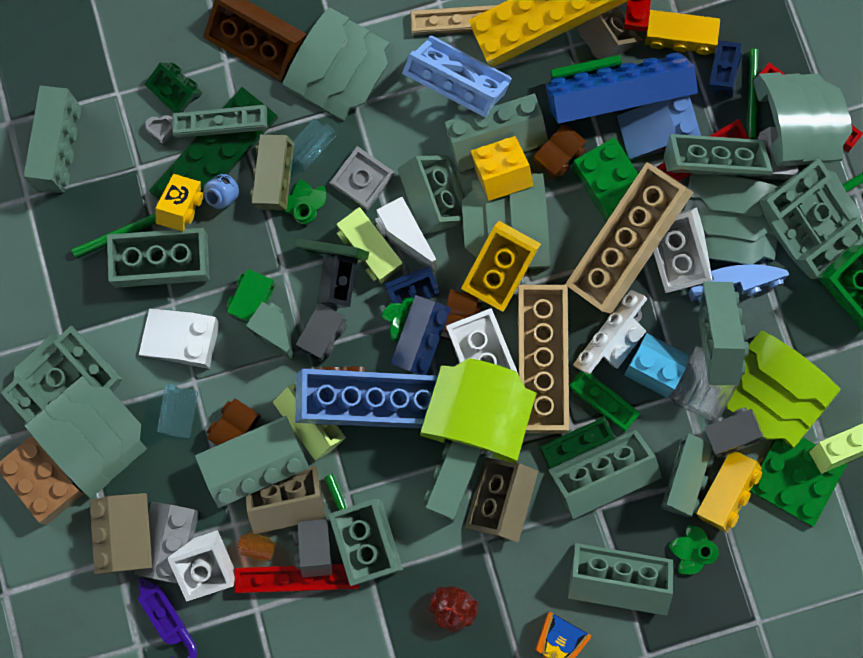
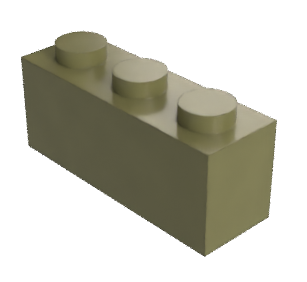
M260 135L259 143L256 145L257 163L253 168L255 180L254 188L250 192L252 204L260 210H287L295 143L287 135Z

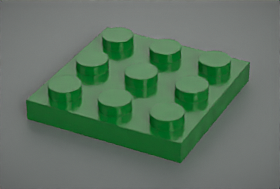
M802 438L792 448L782 439H774L760 465L762 476L756 485L753 484L750 493L808 526L814 527L848 463L821 474L809 453L816 444Z

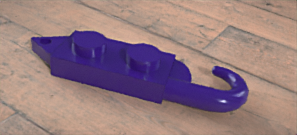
M140 578V597L137 599L162 640L167 644H176L182 641L188 650L187 658H196V644L161 585H155Z

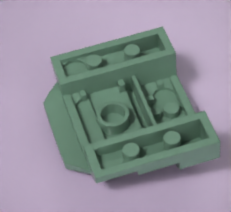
M329 7L313 26L297 52L283 81V88L336 118L345 121L352 108L366 103L373 88L387 68L388 62L385 52L390 42L371 33L368 29L351 21L349 17Z
M780 72L758 74L753 80L758 101H769L779 136L771 144L776 167L811 164L817 158H820L822 163L841 161L843 159V145L852 133V125L840 88L824 81L819 73L800 75L799 73L782 75Z
M817 158L801 172L795 174L783 185L775 188L760 200L765 218L776 238L792 260L810 279H818L817 277L849 247L863 243V224L860 221V209L844 189L836 172L827 170L820 158Z
M543 173L531 174L534 186L488 201L480 181L472 180V191L462 200L464 247L472 256L477 259L494 225L501 221L541 243L527 270L550 268L548 219Z
M690 175L687 188L694 193L686 203L684 211L697 207L704 230L709 260L742 265H753L760 259L775 260L777 238L765 218L760 200L778 186L731 176Z
M70 326L61 335H49L25 360L16 366L13 381L1 394L27 422L82 375L92 386L109 387L112 392L115 391L123 379L85 341L76 329Z
M83 375L25 423V427L35 440L90 499L147 450V447L140 440L141 423L109 387L92 386Z

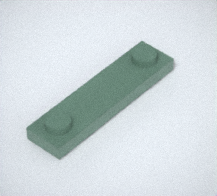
M266 105L173 113L174 138L267 130Z

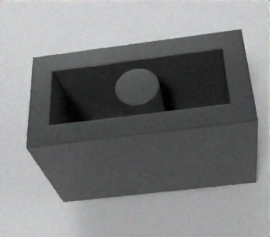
M319 303L295 345L299 350L321 362L326 357L329 359L336 346L333 344L336 338H341L347 328L345 316Z
M738 409L733 412V416L726 419L723 417L715 418L709 422L710 425L705 427L714 453L719 458L766 440L752 409Z
M328 520L298 522V531H294V544L299 546V554H295L296 569H301L302 578L332 575Z

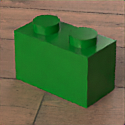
M247 269L245 274H241L236 284L238 289L235 296L231 295L227 302V313L230 317L248 324L262 302L268 304L276 283L269 277Z

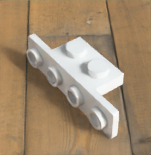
M630 290L615 311L608 317V320L598 333L594 335L588 346L580 353L573 365L586 374H590L603 357L612 367L618 369L646 332L633 317L646 302L647 298L638 292Z

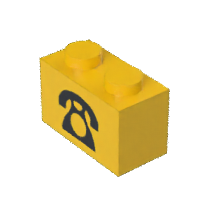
M173 174L155 208L156 224L183 232L187 224L192 223L196 206H200L202 203L203 192H201V182Z

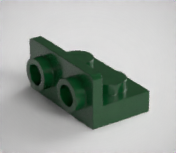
M173 62L159 63L144 85L174 113H182L192 99L200 97L202 92L197 88L198 84L194 80L186 78L181 73L182 69Z

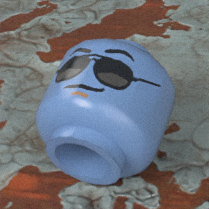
M220 174L206 183L203 193L209 205L216 209H223L237 199L239 188L232 177Z

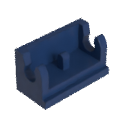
M718 40L709 86H712V91L715 94L718 93V90H723L727 96L734 97L743 56L741 43Z
M430 266L385 284L392 303H401L406 298H414L415 295L430 299L440 294Z

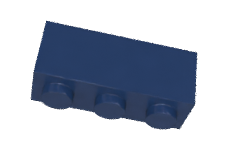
M415 295L391 364L420 375H427L451 308Z

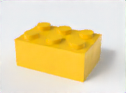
M498 221L488 236L461 289L504 312L541 243Z

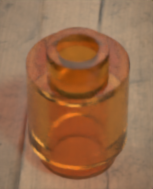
M248 531L246 536L241 535L237 549L241 550L242 556L262 562L264 560L270 561L276 542L271 541L269 537L253 534Z

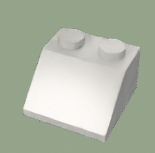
M218 530L193 538L168 557L169 564L186 602L234 586L235 569Z

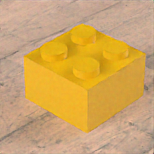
M516 136L471 150L475 171L488 201L534 186L530 165Z

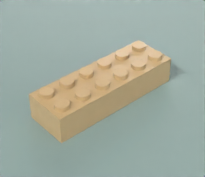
M646 162L565 285L602 312L612 314L694 192L654 165Z
M567 285L518 286V375L525 388L536 392L525 434H567L569 431Z

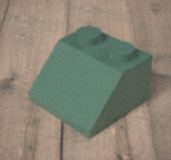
M262 302L246 327L254 337L293 360L295 356L288 323L284 318L285 314L282 313L283 310L271 302L269 305Z

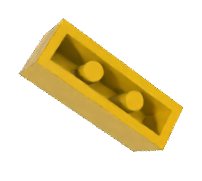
M650 10L649 25L645 34L644 45H650L654 49L673 48L677 52L689 50L696 51V53L701 55L714 54L718 44L720 18Z
M736 451L728 454L696 513L702 521L728 533L730 527L733 528L739 519V510L748 503L753 484L756 485L762 476V468L758 461Z

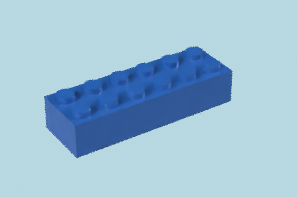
M671 53L666 55V58L658 60L657 58H648L643 60V63L635 65L634 63H625L620 65V68L612 70L611 68H602L597 70V73L589 75L588 73H578L574 75V78L566 80L565 78H555L551 80V83L545 84L549 111L557 123L698 93L695 65L684 55H680V53Z

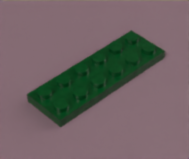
M241 87L222 109L264 104ZM267 107L268 130L278 119V116ZM267 130L197 136L152 186L149 192L160 200L173 174L200 181L201 192H203L206 183L220 174L228 175L260 139V135H263Z

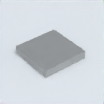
M357 146L329 184L363 209L369 211L395 176V172Z

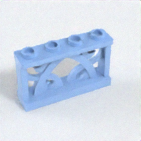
M429 36L424 44L409 54L402 72L403 75L485 118L495 104L504 97L512 79L505 73L434 36Z

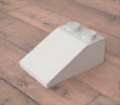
M403 197L377 209L378 218L375 221L379 233L383 237L386 236L391 244L424 267L430 266L432 272L436 271V258Z
M697 207L680 212L654 250L665 293L702 284L703 281L710 282L713 280L704 230Z
M492 308L446 326L459 363L472 358L517 371Z
M149 309L139 356L210 369L220 322L216 317L202 314Z

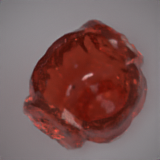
M439 586L431 598L429 611L433 613L434 621L439 627L451 632H458L465 626H472L473 620L477 616L479 602L470 593L458 587Z

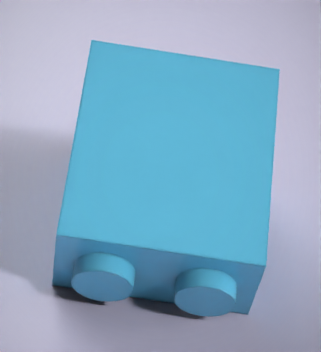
M646 333L624 376L667 398L679 383L687 367L690 355Z

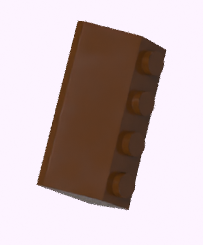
M214 0L203 38L280 82L284 80L297 52L307 37V34L248 0Z

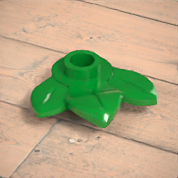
M299 179L294 187L293 194L288 195L287 210L284 211L292 214L299 224H310L314 221L317 210L322 208L326 202L327 193L325 187L319 186L313 190L306 181ZM309 210V214L306 217H302L303 211Z
M406 298L401 303H391L384 309L381 317L391 322L390 339L392 341H399L409 314L408 309L412 306L414 298Z
M687 526L686 537L676 538L669 544L673 554L682 559L678 572L685 575L699 573L704 565L714 563L719 555L717 545L708 540L705 531L697 526ZM705 547L710 549V555L707 557L701 554L702 549Z

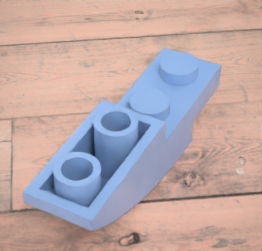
M736 265L711 271L713 280L710 282H733L734 290L736 287L739 295L747 293V296H751L761 292L762 287L769 285L770 288H775L784 284L783 280L787 278L789 273L787 270L766 265ZM703 284L690 289L688 295L691 302L698 300L700 303Z

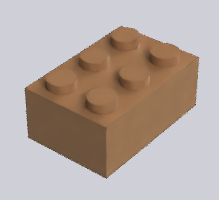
M33 436L0 461L1 475L39 523L47 525L85 494L54 462Z

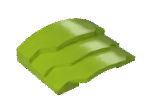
M762 330L749 344L748 357H744L745 374L740 376L739 385H717L715 387L726 396L727 410L733 413L741 408L752 409L766 440L782 439L792 448L799 443L841 390L808 359L781 340Z
M468 358L454 367L441 365L420 436L443 443L445 439L469 445L492 452V457L516 464L536 392L524 387L517 371L485 361Z

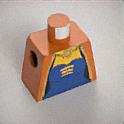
M548 612L535 651L544 655L543 658H576L592 635L552 612Z

